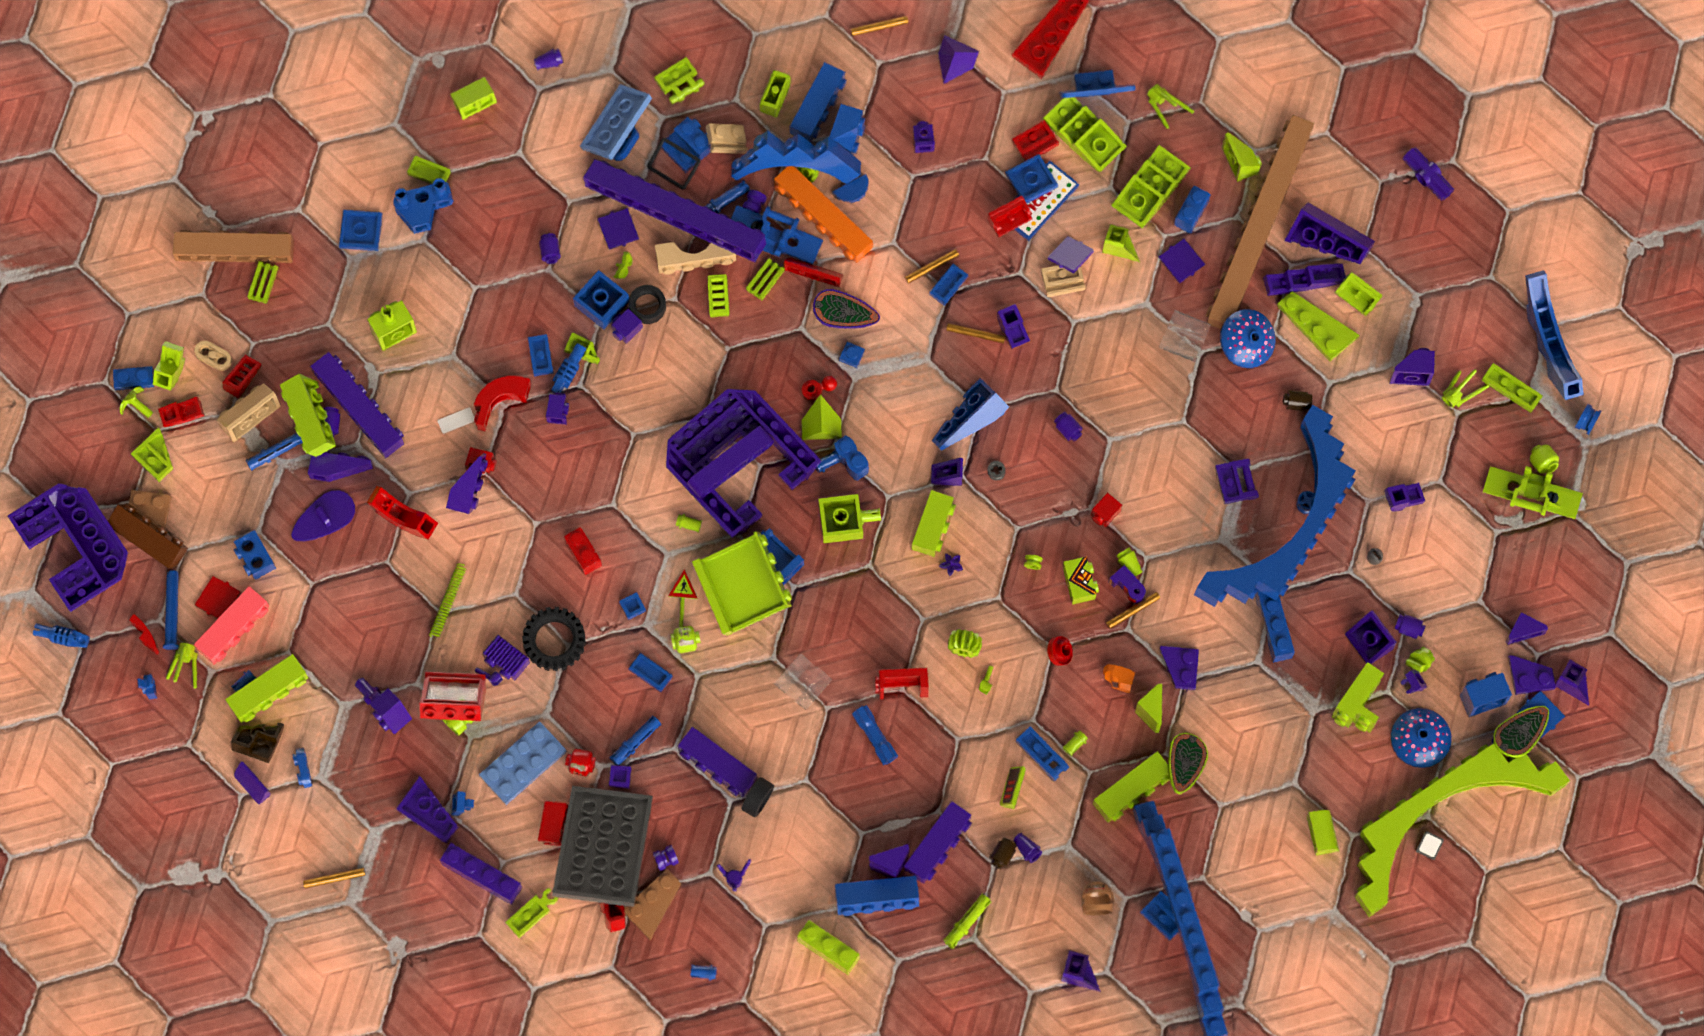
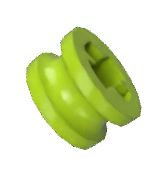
M1030 554L1025 555L1027 561L1024 562V567L1033 570L1041 569L1042 565L1040 562L1043 560L1042 557Z

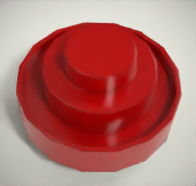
M1063 636L1053 637L1049 641L1047 653L1050 661L1056 666L1070 663L1073 657L1070 641Z

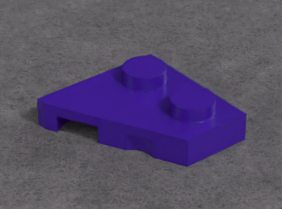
M1160 646V653L1172 677L1174 687L1177 689L1195 690L1199 649Z

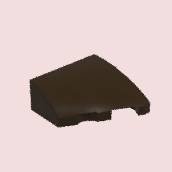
M278 723V726L265 727L264 724L254 727L248 725L239 726L231 740L232 751L269 763L282 735L284 724Z

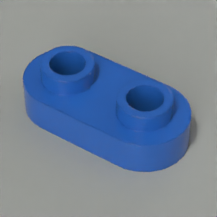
M633 127L613 159L615 161L625 159L637 142L639 132L635 127Z
M296 749V754H293L295 766L299 765L300 773H297L299 785H303L304 788L312 787L305 749Z

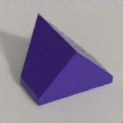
M944 36L938 52L943 84L973 69L980 51L948 36Z
M1569 660L1555 685L1557 688L1590 706L1586 679L1587 669Z
M1069 951L1061 982L1101 992L1088 960L1089 956Z

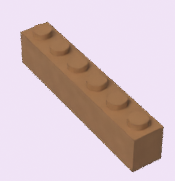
M181 230L180 232H174L173 256L175 261L293 263L294 240L292 234L287 232L270 234L265 231L258 233L219 231V233H211L207 230L199 232Z

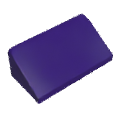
M241 762L234 773V777L256 803L261 804L270 796V793L248 766Z

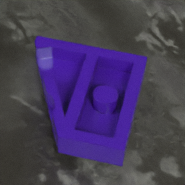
M1513 655L1508 657L1515 695L1555 690L1556 685L1552 668Z

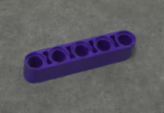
M762 426L757 427L693 475L687 484L700 499L704 498L770 448L774 443V439Z

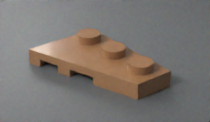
M668 869L636 897L634 907L626 906L624 908L625 915L650 941L681 886L679 880Z

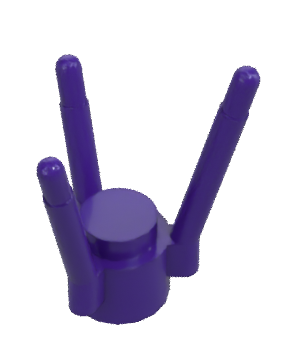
M751 859L746 861L740 872L737 870L727 872L720 864H717L720 872L726 877L727 885L732 888L733 892H736L737 888L742 884V877L745 875Z

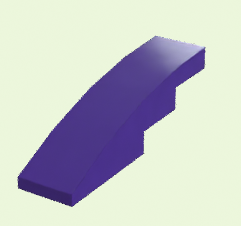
M1343 263L1313 265L1307 266L1305 269L1287 270L1282 274L1265 275L1263 280L1267 296L1338 285L1342 283L1346 275Z

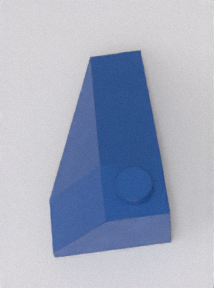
M981 378L966 391L963 396L965 400L960 407L956 406L952 411L954 415L951 420L944 422L932 439V442L941 451L995 422L1009 408L1001 397Z

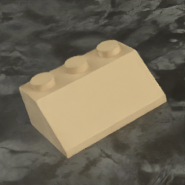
M263 383L261 386H255L245 398L238 399L234 404L235 406L231 409L224 410L219 415L217 422L229 438L236 442L281 406L276 394Z

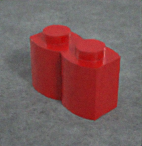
M599 903V907L604 913L607 929L611 933L625 929L624 906Z

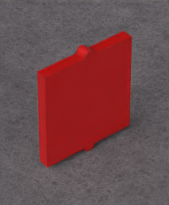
M212 576L196 601L195 606L205 611L208 616L212 615L218 619L239 597L241 591L229 585V582H223Z

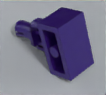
M364 678L356 681L355 687L364 695L363 700L365 703L371 705L374 710L372 712L373 716L379 721V725L385 731L389 729L395 735L412 720L402 702L389 689L381 693L378 687H372Z

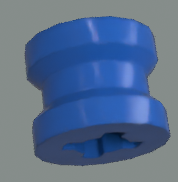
M1304 491L1298 496L1296 506L1301 513L1309 514L1314 496L1313 492Z

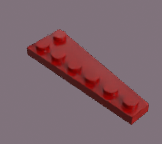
M1059 0L1012 53V57L1042 79L1090 0Z

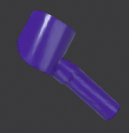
M479 668L475 669V672L478 674H486V679L494 686H497L503 680L497 671L490 675Z

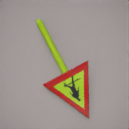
M685 569L668 597L681 598L679 627H683L685 598L698 599Z

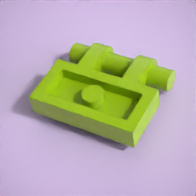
M687 57L654 77L665 95L671 91L674 93L673 96L668 98L672 105L678 101L682 102L685 100L684 97L692 92H698L699 88L705 85L701 78L697 81L693 80V77L697 75V71ZM687 82L689 86L680 91L678 87Z

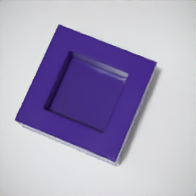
M611 765L609 787L630 788L632 768Z

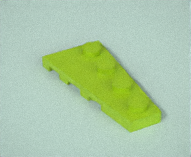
M1293 291L1277 304L1278 308L1329 361H1332L1360 336Z

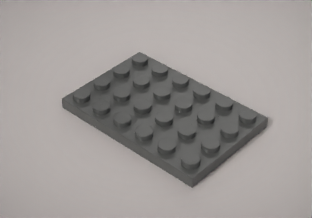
M572 786L552 892L553 897L634 907L653 796Z

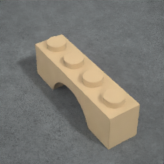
M674 242L655 245L659 273L672 274L678 270L691 271L697 267L710 268L716 264L729 265L736 261L735 253L712 243L702 252L694 254L680 250Z

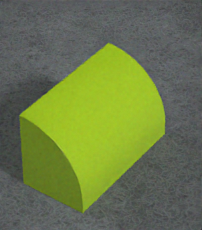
M1329 810L1308 812L1307 821L1315 856L1338 852L1339 846L1331 812Z

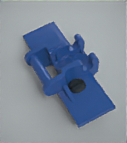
M737 205L731 217V220L735 222L740 221L753 230L758 229L762 231L766 239V245L762 251L777 257L787 254L813 265L823 243L822 239L796 229L800 221L799 218L793 219L771 210L769 206L766 207L764 214L760 215ZM767 217L790 225L792 228L790 230L784 229V231L775 229L770 226ZM790 238H795L798 241V245L791 247L787 241Z

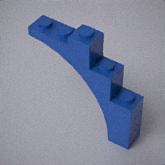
M767 130L754 139L753 149L748 150L746 154L733 161L731 177L737 181L761 169L781 166L805 167L822 171L848 184L860 176L861 161L829 136L814 146L800 134L787 139L784 143Z
M1543 270L1525 275L1528 304L1526 305L1527 319L1536 332L1538 350L1546 359L1548 378L1564 400L1584 395L1582 378L1576 370L1560 334L1551 302L1547 274Z

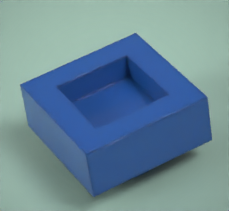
M846 342L839 361L858 368L865 349Z
M637 592L619 601L628 620L646 612Z

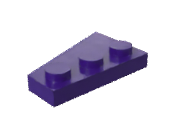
M421 777L417 779L396 808L398 812L445 844L448 843L458 829L457 824Z

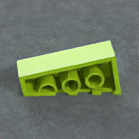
M297 374L280 384L281 396L287 402L289 407L288 413L295 422V431L301 437L303 442L301 445L305 453L317 457L335 447L336 444L331 427L325 422V419L328 417L326 410L320 405L323 402L322 395L316 391L319 388L318 382L302 374Z

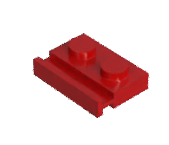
M1045 120L1011 140L1025 161L1038 154L1041 156L1059 146V141L1055 138L1054 133Z

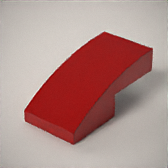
M197 396L181 403L173 402L158 409L163 427L179 425L205 416L200 398Z
M133 614L129 621L132 626L142 633L139 637L141 643L158 655L157 643L149 629Z

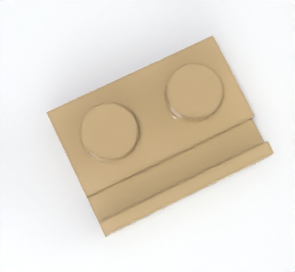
M709 123L706 126L711 153L745 154L748 151L745 145L746 137L743 125Z
M1059 265L1041 269L1047 297L1086 289L1081 266L1075 273L1063 267L1059 268Z

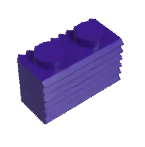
M499 635L494 638L483 652L484 662L492 668L494 666L501 670L499 673L507 680L512 678L516 681L530 664L527 656Z

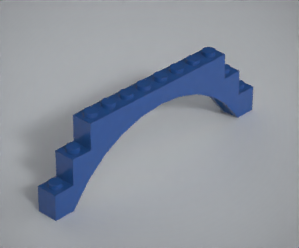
M1312 405L1300 426V430L1311 453L1314 468V496L1310 512L1298 532L1277 552L1257 563L1233 570L1206 572L1197 586L1194 596L1213 607L1217 605L1218 601L1222 603L1227 594L1246 604L1249 598L1253 600L1258 591L1275 601L1279 595L1284 596L1289 588L1287 582L1289 579L1294 580L1299 571L1296 569L1297 566L1304 564L1308 557L1306 554L1307 550H1312L1318 541L1315 537L1318 533L1322 535L1327 527L1325 521L1327 518L1332 519L1337 510L1334 508L1335 505L1342 503L1346 496L1344 493L1345 489H1350L1356 480L1353 478L1356 470L1340 461L1344 454L1342 448L1345 443L1329 435L1333 427L1331 424L1332 415Z
M1154 800L1134 806L1133 814L1138 830L1145 840L1159 872L1181 938L1193 984L1203 1035L1227 1036L1228 1032L1222 1016L1224 1008L1218 992L1220 984L1170 828L1166 829L1162 814L1158 815Z

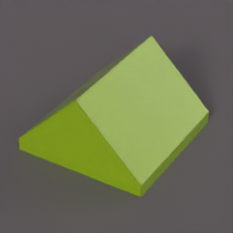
M1157 684L1137 703L1135 713L1154 733H1159L1162 724V684Z

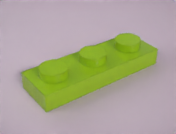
M1494 363L1481 380L1530 413H1532L1543 396Z

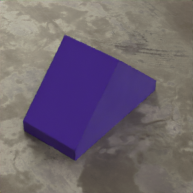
M963 458L932 465L931 484L962 486Z
M1521 612L1506 640V644L1510 645L1544 635L1548 627Z

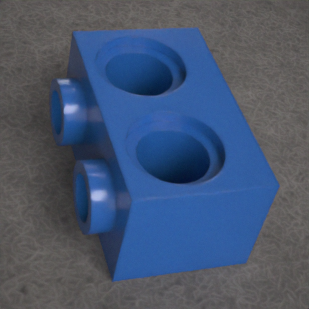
M255 530L234 541L236 548L233 550L239 560L243 558L246 564L243 565V568L248 576L252 575L256 580L276 569ZM246 545H253L250 551H244ZM256 561L263 562V564L260 567H253V564Z

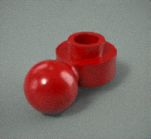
M833 376L824 377L821 383L816 380H808L802 386V393L807 400L815 401L822 394V390H835L837 380ZM813 386L815 387V390L813 392H809V387Z

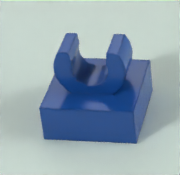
M457 791L452 795L451 815L460 816L464 813V810H471V808H474V800L465 799L466 792Z

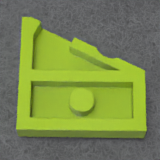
M159 428L131 453V456L158 482L173 470L170 456Z

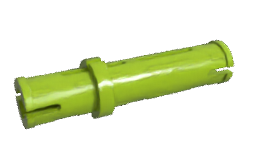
M981 894L962 919L953 925L954 928L943 940L944 943L954 949L959 940L969 933L970 927L992 901L986 895Z

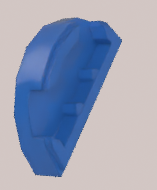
M867 174L832 191V194L836 199L844 202L854 203L861 200L868 190L869 180Z

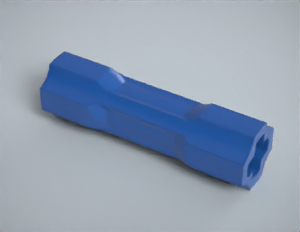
M862 706L853 712L852 716L870 740L882 765H887L898 758L891 743L886 740L876 724L875 717L868 706Z

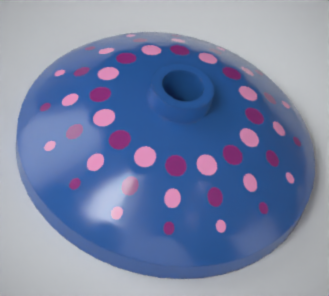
M1243 309L1234 312L1225 320L1221 328L1220 343L1225 356L1233 364L1242 368H1254L1261 366L1271 357L1275 348L1276 338L1273 326L1267 317L1258 311ZM1252 334L1256 337L1255 341L1252 339Z
M1416 708L1406 711L1398 717L1391 730V745L1395 754L1400 760L1412 767L1428 768L1438 764L1446 757L1451 747L1452 736L1447 722L1438 713L1429 709ZM1425 732L1426 737H1421L1419 733Z

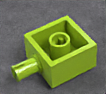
M402 300L385 305L386 309L382 307L381 312L376 311L367 319L370 330L382 351L417 333L414 320Z
M858 494L818 499L823 543L863 539L862 525H864V522L881 521L880 508L865 511L860 509Z

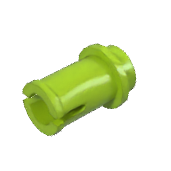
M684 513L683 515L679 514L676 526H679V529L686 528L699 533L702 520L687 517Z
M1081 731L1075 732V736L1062 747L1071 757L1083 744L1087 743L1088 738Z

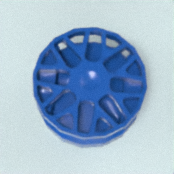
M1587 404L1575 428L1587 431L1586 434L1589 435L1602 411H1595L1592 405Z

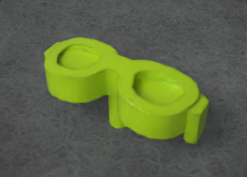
M623 252L622 264L616 263V267L619 268L613 278L621 279L628 275L627 267L633 263L629 252Z

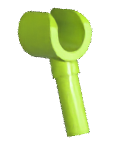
M992 666L988 667L986 675L979 686V691L985 695L989 693L993 686L988 683L993 671Z

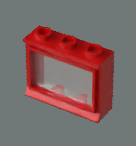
M425 672L419 703L420 718L481 721L486 694V674Z

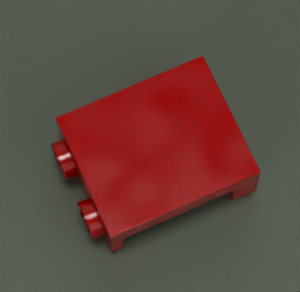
M928 668L879 670V676L875 677V693L880 695V699H884V688L919 686L920 698L928 697Z

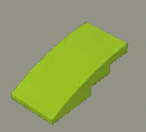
M1075 97L1063 98L1042 118L1057 136L1099 173L1127 147L1101 118L1098 119L1086 105L1083 106Z
M1159 145L1136 175H1133L1111 206L1143 229L1180 184L1191 167Z

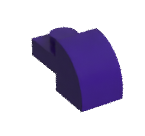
M1016 304L997 312L1000 328L1004 332L1011 349L1030 341Z
M1419 483L1406 486L1401 484L1384 490L1391 511H1402L1406 507L1423 504L1426 501Z

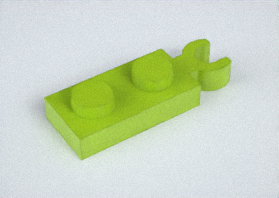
M550 888L543 892L541 899L535 895L505 922L519 939L550 912L547 907L548 905H553L558 901V897H554L551 900L547 898V895L551 892Z

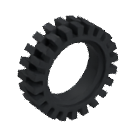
M547 607L545 611L541 609L537 615L533 614L531 616V620L526 622V628L523 629L522 641L527 656L533 664L536 663L537 667H543L547 671L550 669L558 671L560 668L565 670L567 669L566 666H573L574 661L580 659V654H583L584 646L586 645L585 632L578 617H575L573 612L569 613L565 608L560 610L559 607H555V609ZM559 622L571 630L573 641L565 653L559 656H549L538 649L536 646V635L545 624Z

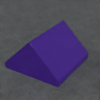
M1373 610L1345 633L1364 661L1373 664L1392 651L1397 643Z
M908 844L869 856L870 869L887 878H898L909 857Z

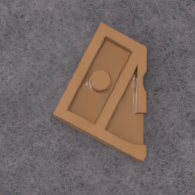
M131 490L129 504L137 509L136 512L150 517L154 525L166 528L172 499L171 495Z

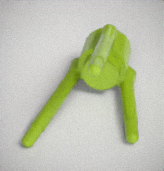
M1159 84L1154 85L1147 94L1151 98L1148 102L1153 106L1166 129L1169 128V125L1158 108L1157 103L1162 104L1166 100L1174 107L1178 104L1190 113H1194L1193 109L1168 93Z
M1476 369L1457 388H1453L1461 375V371H1458L1442 396L1443 401L1449 407L1454 408L1457 406L1459 408L1464 402L1489 388V385L1486 384L1461 399L1463 394L1460 390L1477 372Z
M188 643L179 644V649L176 650L175 657L166 675L167 680L170 679L178 660L173 682H177L183 662L189 663L192 660L193 688H197L198 653L194 652V645Z

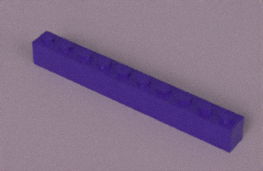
M594 159L583 177L585 187L750 261L756 262L766 245L765 234L758 229L753 230L740 221L735 222L724 214H717L709 207L699 206L691 199L681 198L673 191L663 190L657 184L645 182L641 177H634L621 168L616 169L605 161L600 162Z

